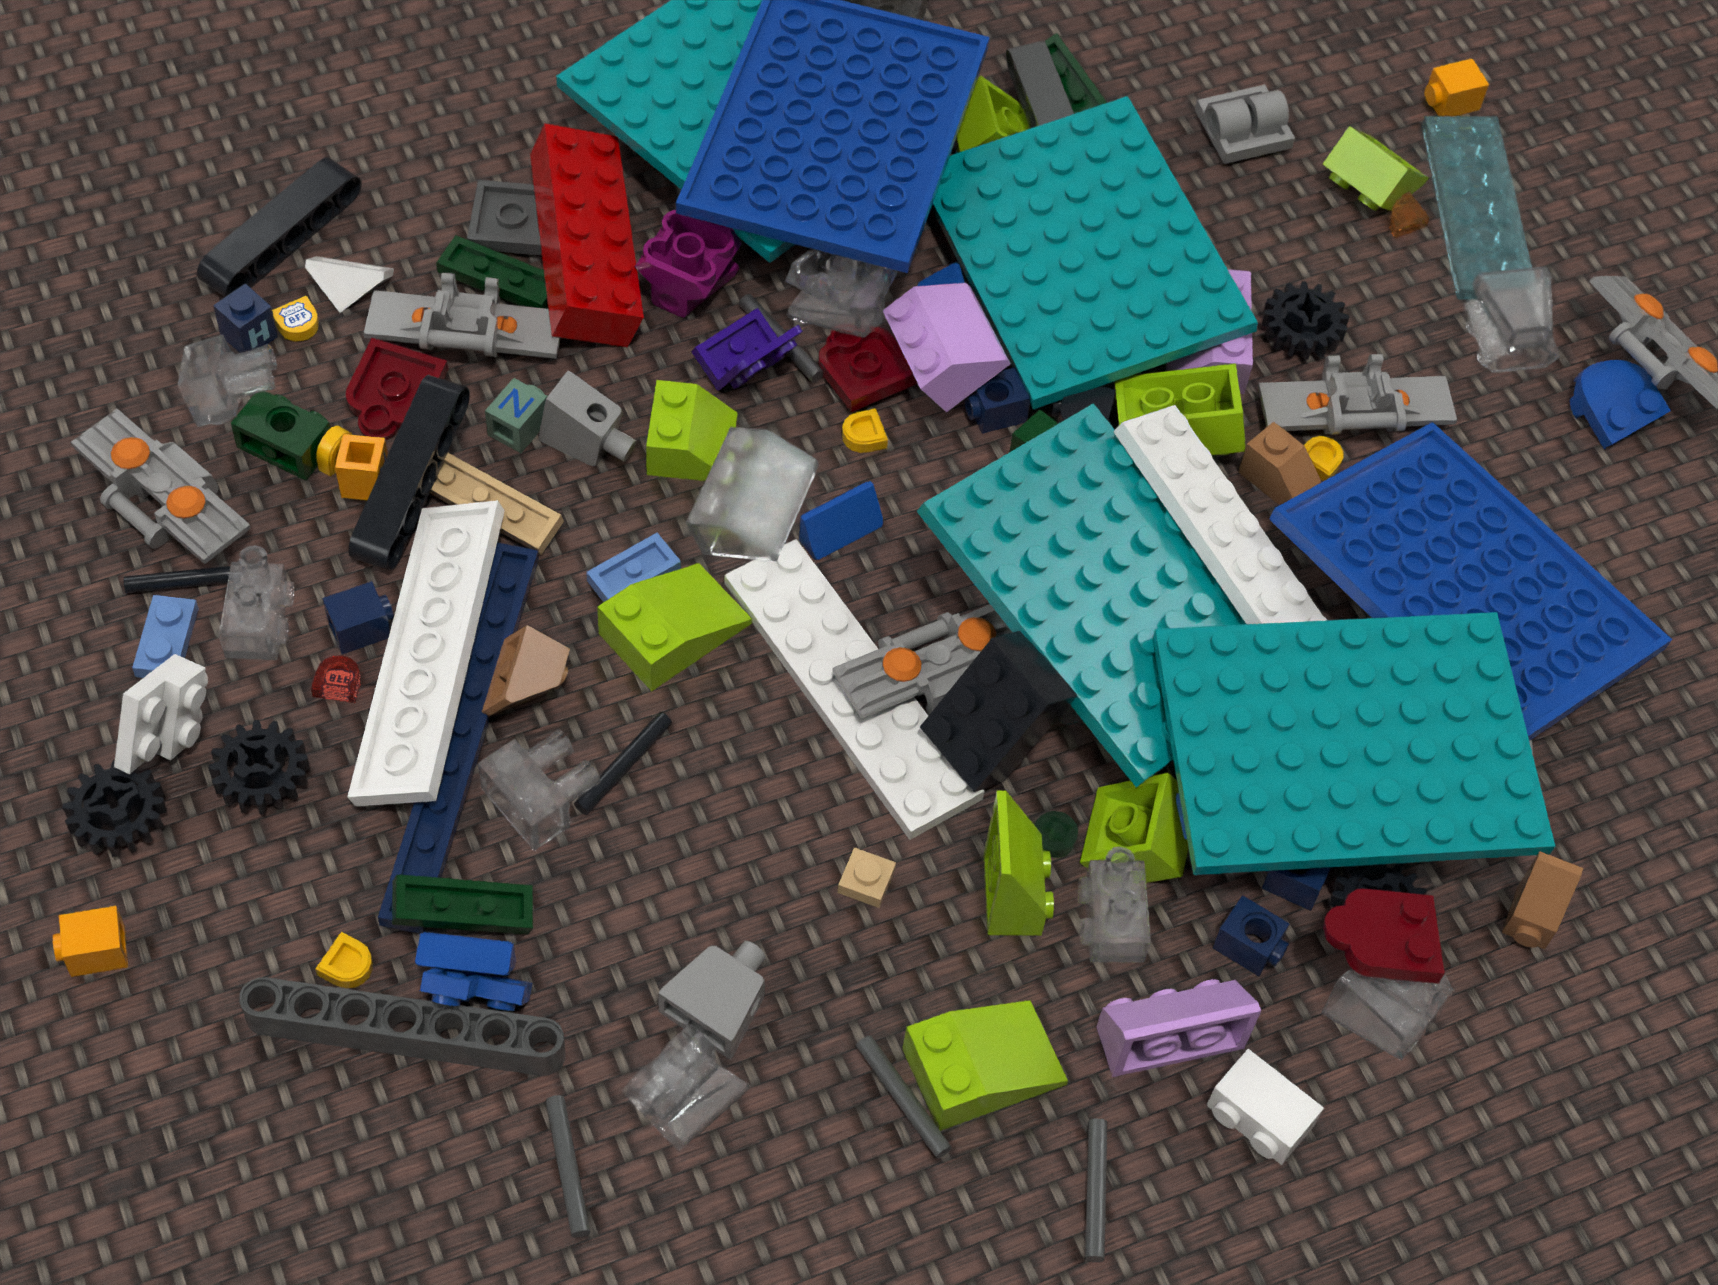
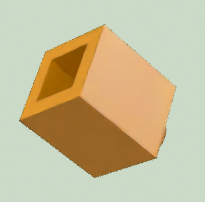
M1468 59L1433 68L1428 85L1425 88V98L1427 103L1434 108L1440 120L1479 111L1489 83L1474 60Z
M343 434L335 465L341 498L368 500L388 456L385 438Z
M117 906L59 915L60 933L53 934V949L56 961H64L71 977L128 967L125 926Z

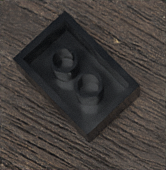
M1021 631L991 638L921 724L920 728L972 791L976 792L1003 783L1078 695Z

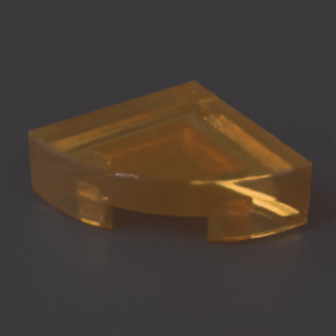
M1410 191L1396 200L1391 212L1390 230L1395 238L1427 227L1430 219Z

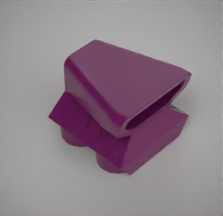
M672 210L664 215L662 227L657 235L645 243L643 255L634 267L652 284L651 301L655 306L679 317H686L735 277L739 271V266L732 258L742 243L732 228L676 214V210Z

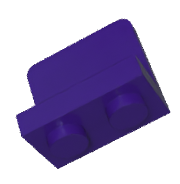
M756 308L696 346L691 352L717 391H720L729 384L735 390L753 378L754 374L764 368L766 370L783 359L785 354L797 347L798 345L794 339L803 330L797 325L777 337L760 310Z

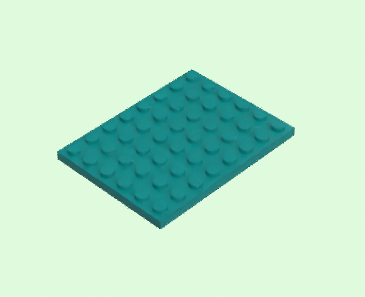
M671 0L556 76L557 87L677 187L682 189L762 0ZM732 228L741 240L769 263L795 245Z
M1128 96L949 156L931 209L1012 368L1015 367L1030 397V404L1033 409L1257 331L1258 321Z
M1093 403L925 501L916 512L1012 632L1021 631L1078 696L1070 705L1137 788L1174 761L1153 644L1155 629L1244 625L1246 623L1114 434L1115 429Z
M1497 612L1155 629L1153 644L1193 875L1538 855L1539 851L1549 855L1554 850L1555 842Z

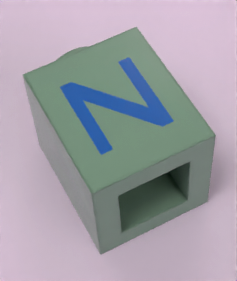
M513 378L485 410L487 435L522 453L540 432L545 401L548 396L538 387L526 385Z

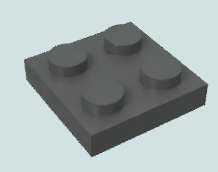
M478 180L467 240L497 252L542 255L534 184Z

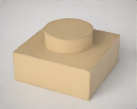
M854 848L838 884L837 893L880 908L895 872L896 862Z

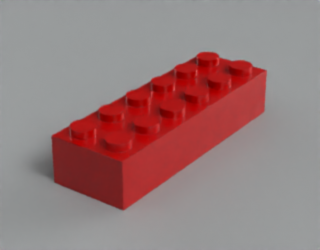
M544 123L530 153L551 334L554 337L628 347L644 315L638 273L634 267L636 259L618 137Z

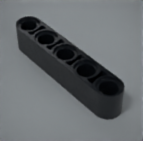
M329 157L321 159L209 251L198 265L197 277L224 297L244 284L252 288L352 204L360 193L362 187L361 179Z
M431 375L423 378L354 528L348 547V553L351 558L389 571L398 565L467 411L470 400L468 387Z

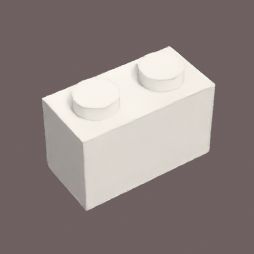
M1249 1049L1245 1051L1214 1087L1206 1105L1212 1110L1214 1117L1222 1125L1231 1129H1237L1250 1140V1144L1256 1152L1265 1158H1273L1280 1165L1286 1161L1315 1126L1324 1107Z

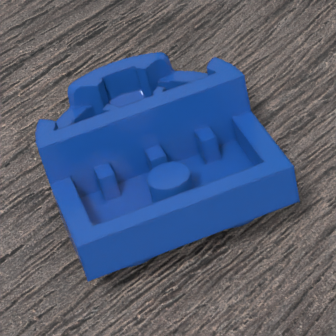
M1608 360L1598 362L1582 370L1574 379V382H1576L1574 396L1570 399L1572 413L1575 419L1582 415L1586 417L1604 449L1671 411L1658 388L1652 383V378L1648 372L1639 365L1629 361Z

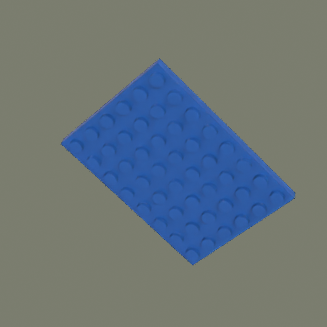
M762 0L678 196L676 214L908 273L984 62L990 37L842 0Z
M1433 422L1275 507L1269 518L1276 527L1372 618L1497 612L1529 741L1663 652L1672 641L1663 630Z

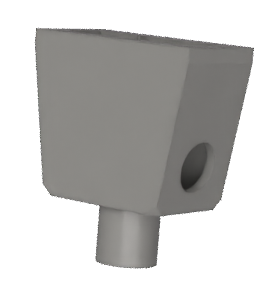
M570 371L565 373L546 398L538 440L590 466H596L606 452L625 462L637 443L635 439L618 430L623 413L622 409Z
M744 941L733 956L717 946H709L658 992L659 1012L731 1060L764 998L765 979L755 972L766 959L764 952L750 941Z

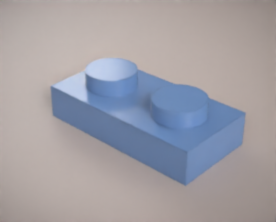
M655 533L587 571V582L601 600L605 602L633 583L681 569V561L661 536Z
M153 595L132 667L135 677L144 678L174 654L183 658L186 657L199 610L196 600Z

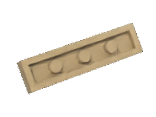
M449 453L430 492L433 496L450 505L498 500L505 510L500 533L529 549L538 550L540 555H542L564 522L561 514Z

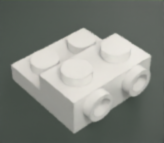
M174 654L123 693L114 763L115 768L130 774L145 761L152 760L156 754L171 760L186 747L190 748L194 745L201 730L199 723L203 719V714L200 706L205 699V687L208 684L205 667Z

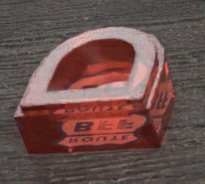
M343 655L332 656L322 661L316 670L312 683V697L356 703L361 685V675L357 663Z

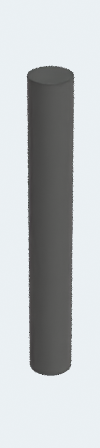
M871 1035L861 1039L856 1047L934 1156L939 1159L946 1155L952 1149V1146Z
M555 1095L546 1099V1107L571 1237L580 1238L589 1235L591 1231L565 1098L562 1095Z
M1098 1118L1088 1121L1085 1260L1094 1263L1105 1260L1107 1121Z

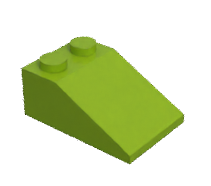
M1236 363L1131 375L1115 381L1119 425L1124 421L1176 405L1211 455L1245 452L1244 418Z
M700 563L633 583L597 606L599 635L651 692L752 624V618Z
M997 791L983 854L988 935L1042 936L1046 919H1052L1054 913L1053 892L1045 891V878H1050L1051 875L1050 851H1043L1042 834L1008 792Z
M1031 1000L949 1011L906 1027L902 1050L934 1123L940 1131L1068 1084V1079Z

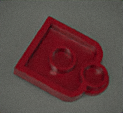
M850 324L838 325L831 331L826 340V345L819 351V367L823 370V377L851 412L918 384L898 342L884 328L871 326L859 329Z
M371 338L345 393L350 411L358 417V427L363 436L385 438V440L393 437L400 429L423 378L431 375L444 379L449 370L447 361Z
M1357 889L1347 896L1343 906H1336L1326 914L1323 921L1326 940L1334 948L1345 951L1347 963L1357 973L1366 977L1439 984L1445 972L1434 896Z

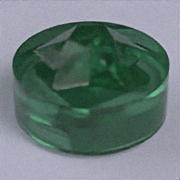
M1050 811L1042 814L1036 820L1035 827L1042 834L1043 851H1050L1051 857L1059 858L1069 854L1074 849L1078 837V827L1069 815L1059 811Z

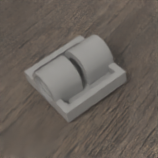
M1265 85L1198 99L1196 102L1195 112L1224 164L1293 147L1295 137L1287 125L1289 120L1288 104L1280 90L1269 92Z

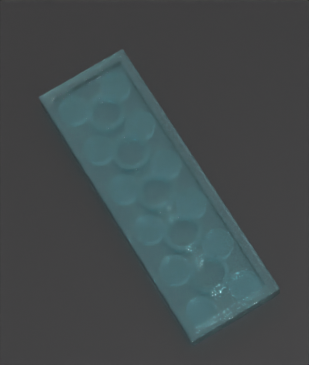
M1425 116L1422 123V131L1457 299H1533L1537 288L1498 116Z

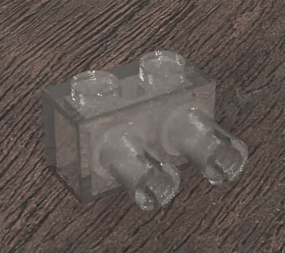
M223 334L184 346L178 388L197 427L208 424H224L234 416H237L241 398L275 389V381L271 370L277 369L276 357L270 344L235 354L230 350Z
M248 546L240 552L239 556L241 559H239V562H231L219 630L220 642L225 658L278 660L280 644H286L288 640L289 623L288 618H284L286 607H292L294 603V583L287 581L284 564H268V556L265 549L260 546Z
M559 729L528 750L522 748L514 739L478 763L481 789L533 851L570 827L569 803L594 786H598L601 782L594 767H591L589 770L587 769L590 767V763L587 760L581 761L579 765L555 781L545 775V770L574 752L569 739L566 736L562 739L560 738L563 736V732Z
M1114 847L1109 850L1105 860H1090L1086 877H1079L1078 901L1079 904H1086L1087 918H1082L1081 943L1082 945H1089L1090 962L1144 963L1151 944L1144 861H1133L1135 859L1134 854L1124 847Z

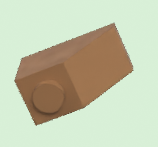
M1274 421L1247 443L1238 473L1278 505L1321 483L1305 446Z
M528 625L505 638L482 713L491 716L537 699L552 689H558L568 673V667L565 665L570 649Z
M1539 851L1517 886L1502 933L1512 936L1521 945L1545 949L1560 926L1584 868Z

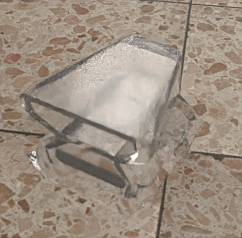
M811 248L792 263L785 282L802 290L790 305L787 317L794 321L864 338L883 322L885 317L883 313L885 309V295L894 281L897 272L893 269Z
M1547 267L1483 272L1475 277L1473 289L1478 300L1464 303L1468 314L1466 329L1477 339L1479 344L1477 359L1481 365L1490 369L1492 373L1546 368L1560 358L1553 338L1552 281Z
M1350 969L1337 980L1322 1013L1332 1021L1402 1061L1439 1018L1455 989L1451 987L1445 975L1439 984L1366 977Z
M689 1024L667 1043L653 1061L637 1072L621 1092L680 1152L752 1086L716 1062L714 1045L698 1029Z

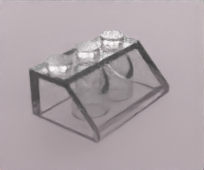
M730 427L686 521L702 554L777 561L819 467L817 459L767 429Z

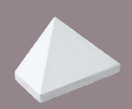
M319 256L308 258L305 263V268L339 313L393 277L394 272L393 268Z

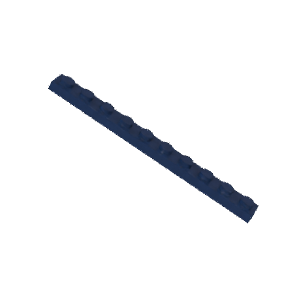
M497 543L436 801L414 802L378 915L379 926L419 934L426 930V927L392 925L393 879L396 874L442 878L491 716L482 713L504 639L515 633L518 629L539 561L538 550Z

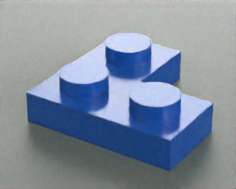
M433 968L423 972L420 991L432 993V1001L439 1004L460 1006L461 1002H469L470 998L477 996L487 998L488 1007L515 1011L516 1004L523 1005L529 1002L533 983L486 973Z

